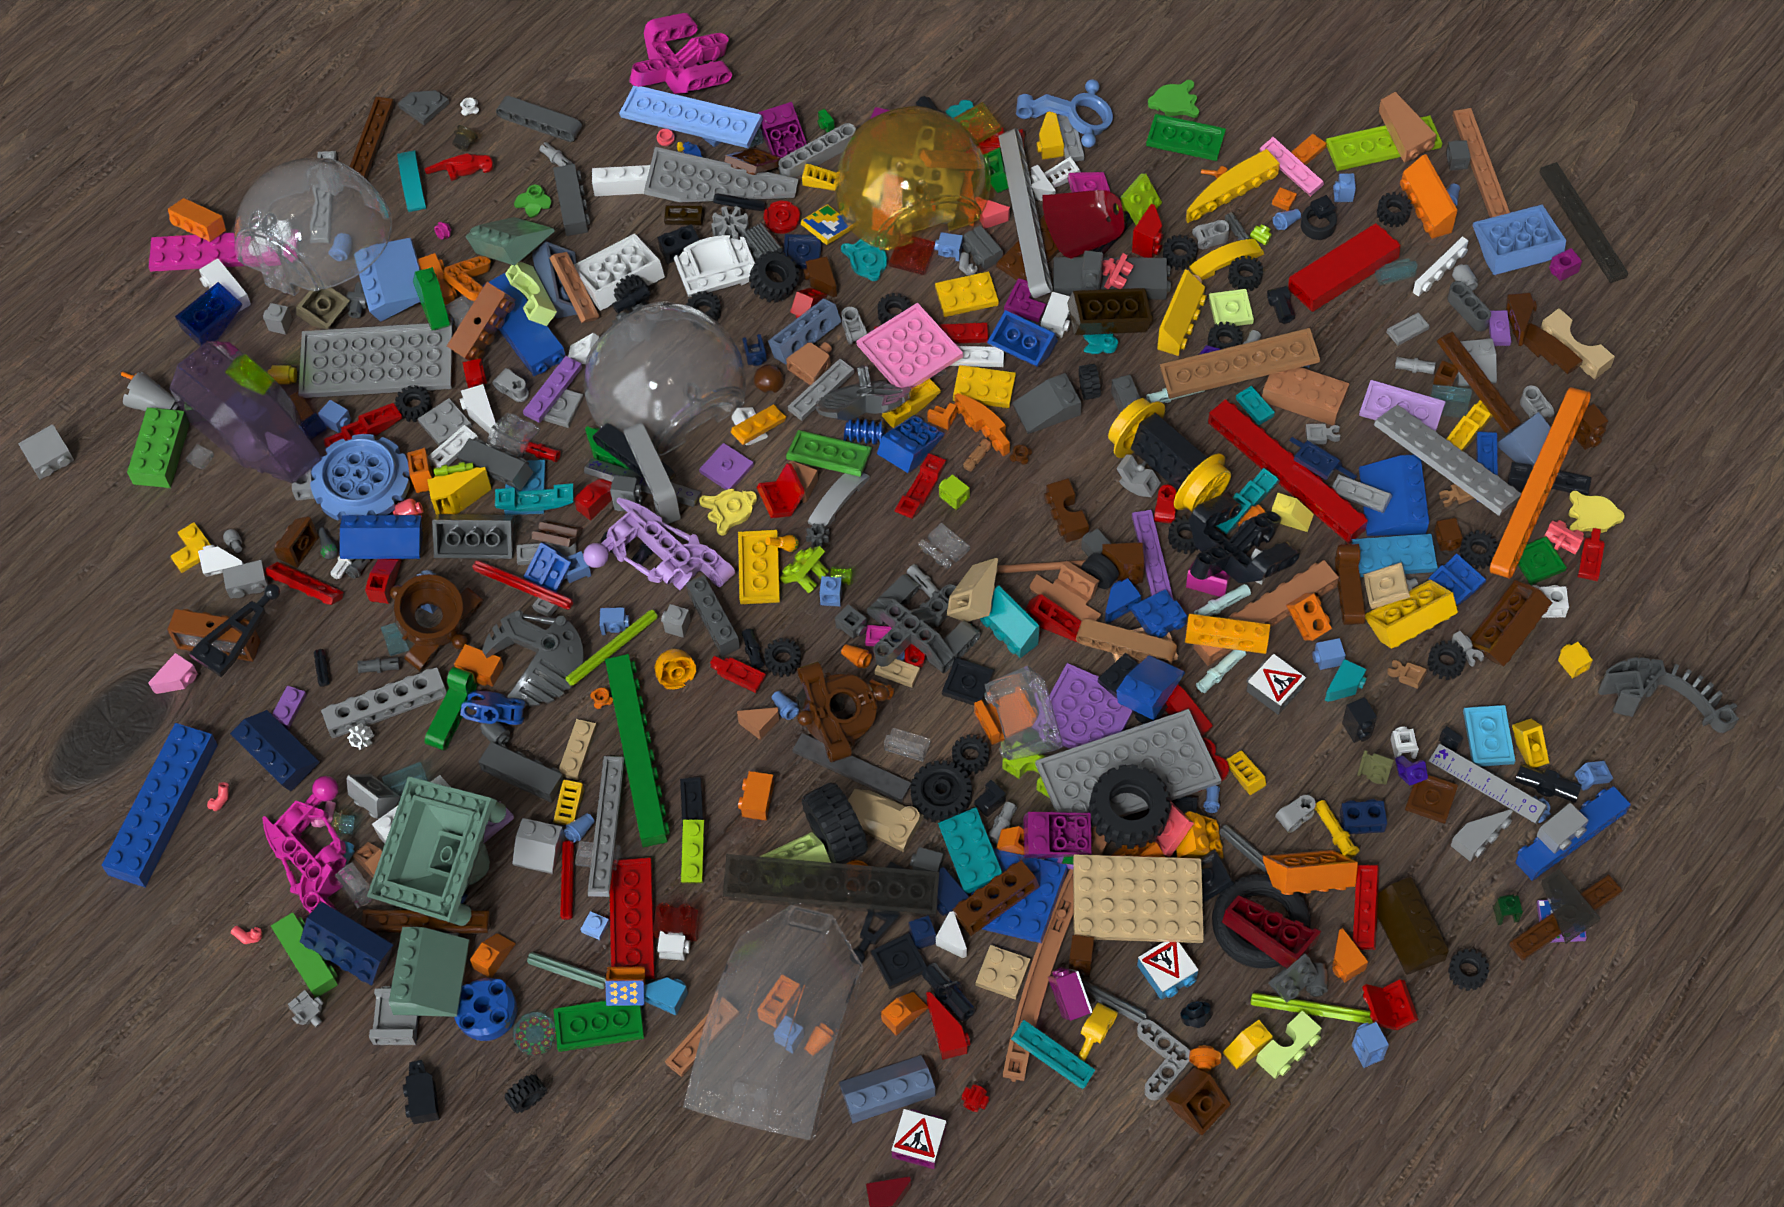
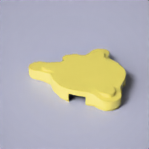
M728 489L716 496H701L699 502L702 507L713 510L708 514V519L717 524V533L724 536L731 527L745 522L750 517L753 506L757 502V495L753 491L739 492L734 491V489Z
M1572 491L1569 495V499L1573 503L1572 508L1569 510V516L1577 519L1570 526L1569 530L1592 532L1593 528L1601 529V533L1624 520V513L1605 497L1585 496L1578 491Z

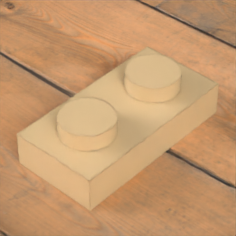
M897 659L885 667L877 665L875 669V675L911 688L920 672L919 667Z

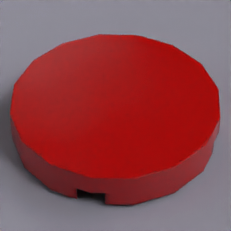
M780 200L773 202L764 211L765 226L774 233H789L796 229L800 223L799 209L789 201Z

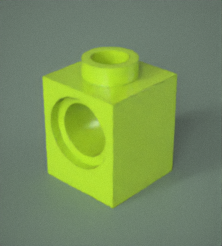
M952 474L948 479H944L940 483L939 497L957 510L970 498V488Z

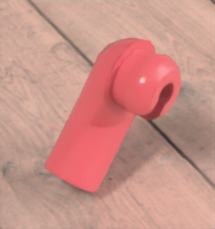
M221 782L218 784V796L216 799L211 798L208 801L207 807L209 809L218 811L229 798L228 783Z
M237 925L231 930V934L243 944L256 943L262 939V930L258 927L245 932Z

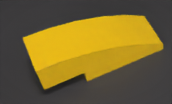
M929 378L911 388V397L905 403L889 413H882V417L892 428H895L921 411L941 390Z

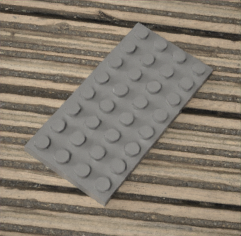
M449 322V327L431 331L429 323L302 331L299 397L312 398L402 392L403 388L408 390L407 386L410 385L411 388L417 385L418 389L421 386L424 390L452 389L453 350L448 348L447 344L453 336V323Z
M1189 709L1036 760L1035 762L1055 811L1065 813H1089V802L1095 782H1098L1099 777L1103 773L1107 775L1109 769L1114 767L1118 770L1119 765L1126 764L1127 768L1131 767L1132 764L1138 765L1139 769L1143 770L1144 767L1150 769L1149 773L1152 775L1156 773L1160 776L1159 782H1165L1167 786L1166 791L1170 792V801L1221 784L1222 781ZM1131 793L1119 794L1110 801L1112 810L1121 818L1149 808L1141 797Z

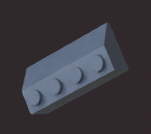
M545 241L532 253L535 271L557 311L554 317L562 318L577 315L549 259L553 254L568 252L573 264H576L575 252Z
M921 1055L839 1082L852 1124L935 1096V1086L931 1074Z

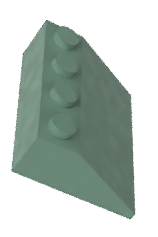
M512 217L475 226L465 237L476 254L515 266L554 232V229Z
M402 927L389 997V1005L393 1015L457 1017L470 943L469 939L424 927Z

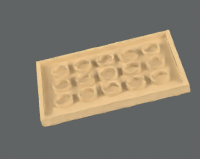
M1074 855V935L1094 937V940L1203 943L1201 859Z

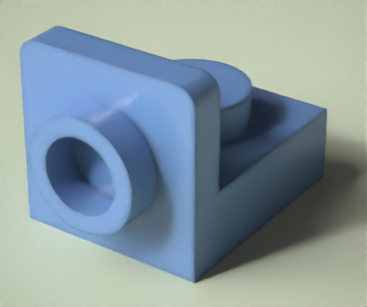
M1605 761L1585 763L1575 772V776L1579 784L1582 785L1583 791L1588 790L1593 784L1609 783L1613 779Z

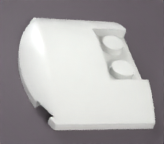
M730 235L714 236L699 240L685 247L684 252L679 257L677 255L674 257L688 297H692L691 295L693 294L697 296L699 291L703 294V291L709 293L736 284L744 285L749 282L750 271L755 264L745 238L740 237V240L730 238Z

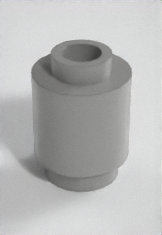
M1460 264L1454 268L1452 277L1455 281L1465 283L1471 291L1478 287V280L1468 265Z

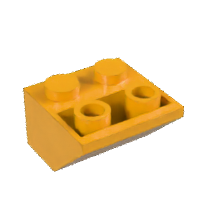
M1191 811L1185 813L1194 824L1176 848L1177 858L1199 859L1215 849L1220 858L1223 859V846L1220 840L1217 820Z

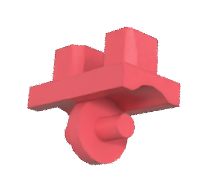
M1122 253L1120 259L1115 264L1113 258L1103 260L1102 274L1105 276L1108 273L1110 274L1104 285L1105 288L1109 289L1113 286L1117 289H1122L1127 279L1119 275V273L1121 272L1126 276L1130 274L1134 265L1126 261L1128 255Z
M1552 520L1544 537L1547 536L1549 541L1556 544L1554 549L1557 551L1562 547L1576 555L1584 540L1583 532L1579 530L1571 531L1566 528L1567 525L1563 521L1558 520L1555 522Z

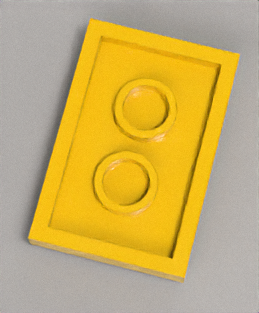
M989 271L935 283V290L944 317L998 306L999 304Z
M959 365L953 401H955V395L959 393L983 405L1010 408L1016 373Z

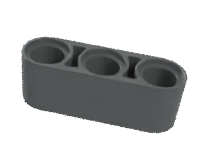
M1461 281L1453 282L1450 285L1447 297L1448 302L1474 330L1485 331L1491 318L1490 310L1465 283Z

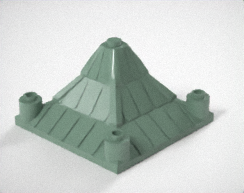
M408 776L367 897L459 926L466 925L471 918V909L460 902L469 884L471 885L479 881L489 870L488 851L485 844H483L485 826L488 821L499 823L504 819L506 815L505 805L493 798Z

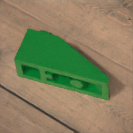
M433 267L415 271L413 284L431 331L449 327L450 323L443 296Z

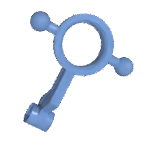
M1094 79L1088 80L1085 84V89L1088 93L1076 95L1071 102L1048 94L1036 100H1033V97L1028 94L1019 95L1017 98L1016 115L1019 118H1037L1049 111L1066 116L1072 127L1084 134L1081 142L1087 148L1094 146L1096 142L1095 136L1107 129L1113 119L1112 110L1102 98L1095 95L1100 86L1098 81ZM1086 106L1095 110L1100 115L1103 123L1100 125L1086 123L1078 116L1076 107Z

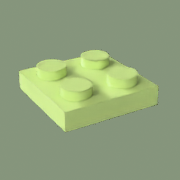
M1246 289L1209 294V302L1215 324L1217 323L1219 326V322H1223V325H1226V321L1229 322V325L1234 323L1235 326L1253 324L1254 318Z

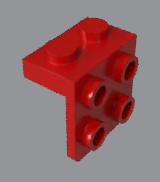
M791 463L785 465L776 481L759 483L757 486V490L770 518L792 516L804 495V487Z
M1400 979L1384 988L1369 984L1362 986L1364 1000L1371 1011L1370 1018L1373 1023L1377 1022L1378 1026L1399 1030L1419 1020L1405 980Z

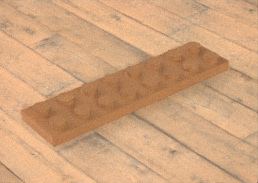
M1307 328L1160 364V369L1168 397L1171 399L1319 363L1320 357L1311 330Z

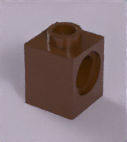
M1457 519L1437 521L1434 533L1440 551H1453L1460 548L1463 537Z

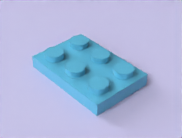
M1505 705L1464 708L1463 714L1472 763L1478 766L1514 764L1515 756Z

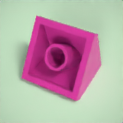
M1189 569L1186 588L1222 597L1226 594L1231 576L1222 571L1207 579L1200 580L1193 577Z

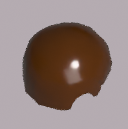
M769 364L758 368L753 378L755 386L764 393L767 391L778 392L783 387L785 381L780 369Z

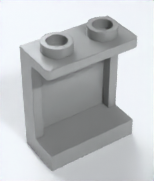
M383 986L381 989H375L373 1029H370L369 1033L372 1044L416 1045L419 1016L393 1015L389 1005L391 987Z

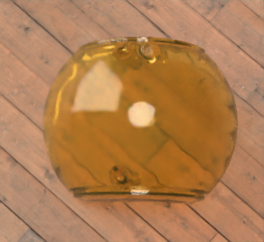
M919 106L902 107L884 112L859 127L851 136L841 154L835 176L836 202L842 219L858 238L871 246L879 247L880 250H890L913 243L912 232L947 222L949 231L974 223L980 219V214L983 213L987 205L991 189L988 163L975 137L954 118L942 112Z

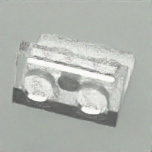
M506 413L491 427L486 444L489 447L492 445L497 447L503 453L507 451L517 459L523 458L528 443L539 434L540 428L531 422L518 418L515 414Z

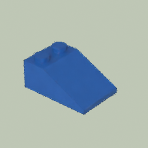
M1149 655L1126 675L1116 690L1118 704L1154 720L1185 672Z

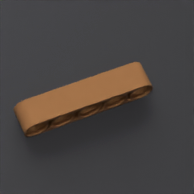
M1089 619L1081 621L1076 636L1078 643L1118 655L1126 653L1131 658L1141 661L1150 655L1169 665H1172L1177 645L1169 640Z

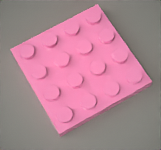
M919 303L914 304L856 341L857 346L892 385L900 388H913L963 357V352Z

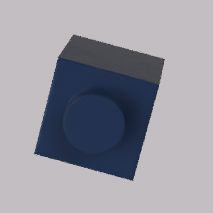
M929 915L909 922V933L918 950L936 944V933Z

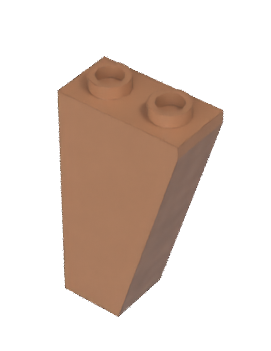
M1396 92L1381 99L1379 113L1404 162L1413 160L1419 154L1429 151L1434 147L1436 134Z

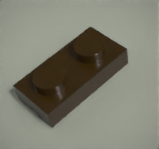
M666 205L664 223L665 225H701L702 206Z

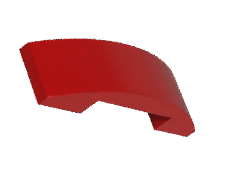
M928 453L920 466L918 476L906 496L903 495L896 506V513L911 519L919 513L942 473L946 463L945 459Z

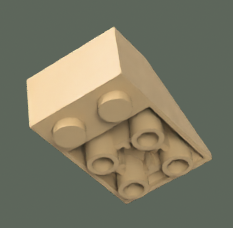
M998 558L972 565L949 597L947 616L961 621L966 620L967 622L989 616L992 609V595L995 590V576L998 571Z

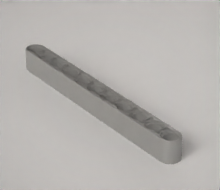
M1014 128L999 135V142L1028 287L1033 298H1038L1052 292L1053 288L1023 141L1018 129Z

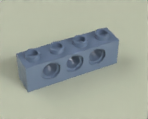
M823 298L768 340L774 358L787 364L786 359L807 343H815L841 323L836 304Z

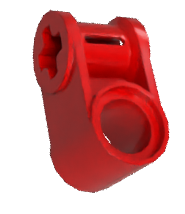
M1163 485L1159 488L1154 522L1171 524L1175 519L1176 508L1174 507L1176 490L1171 485Z

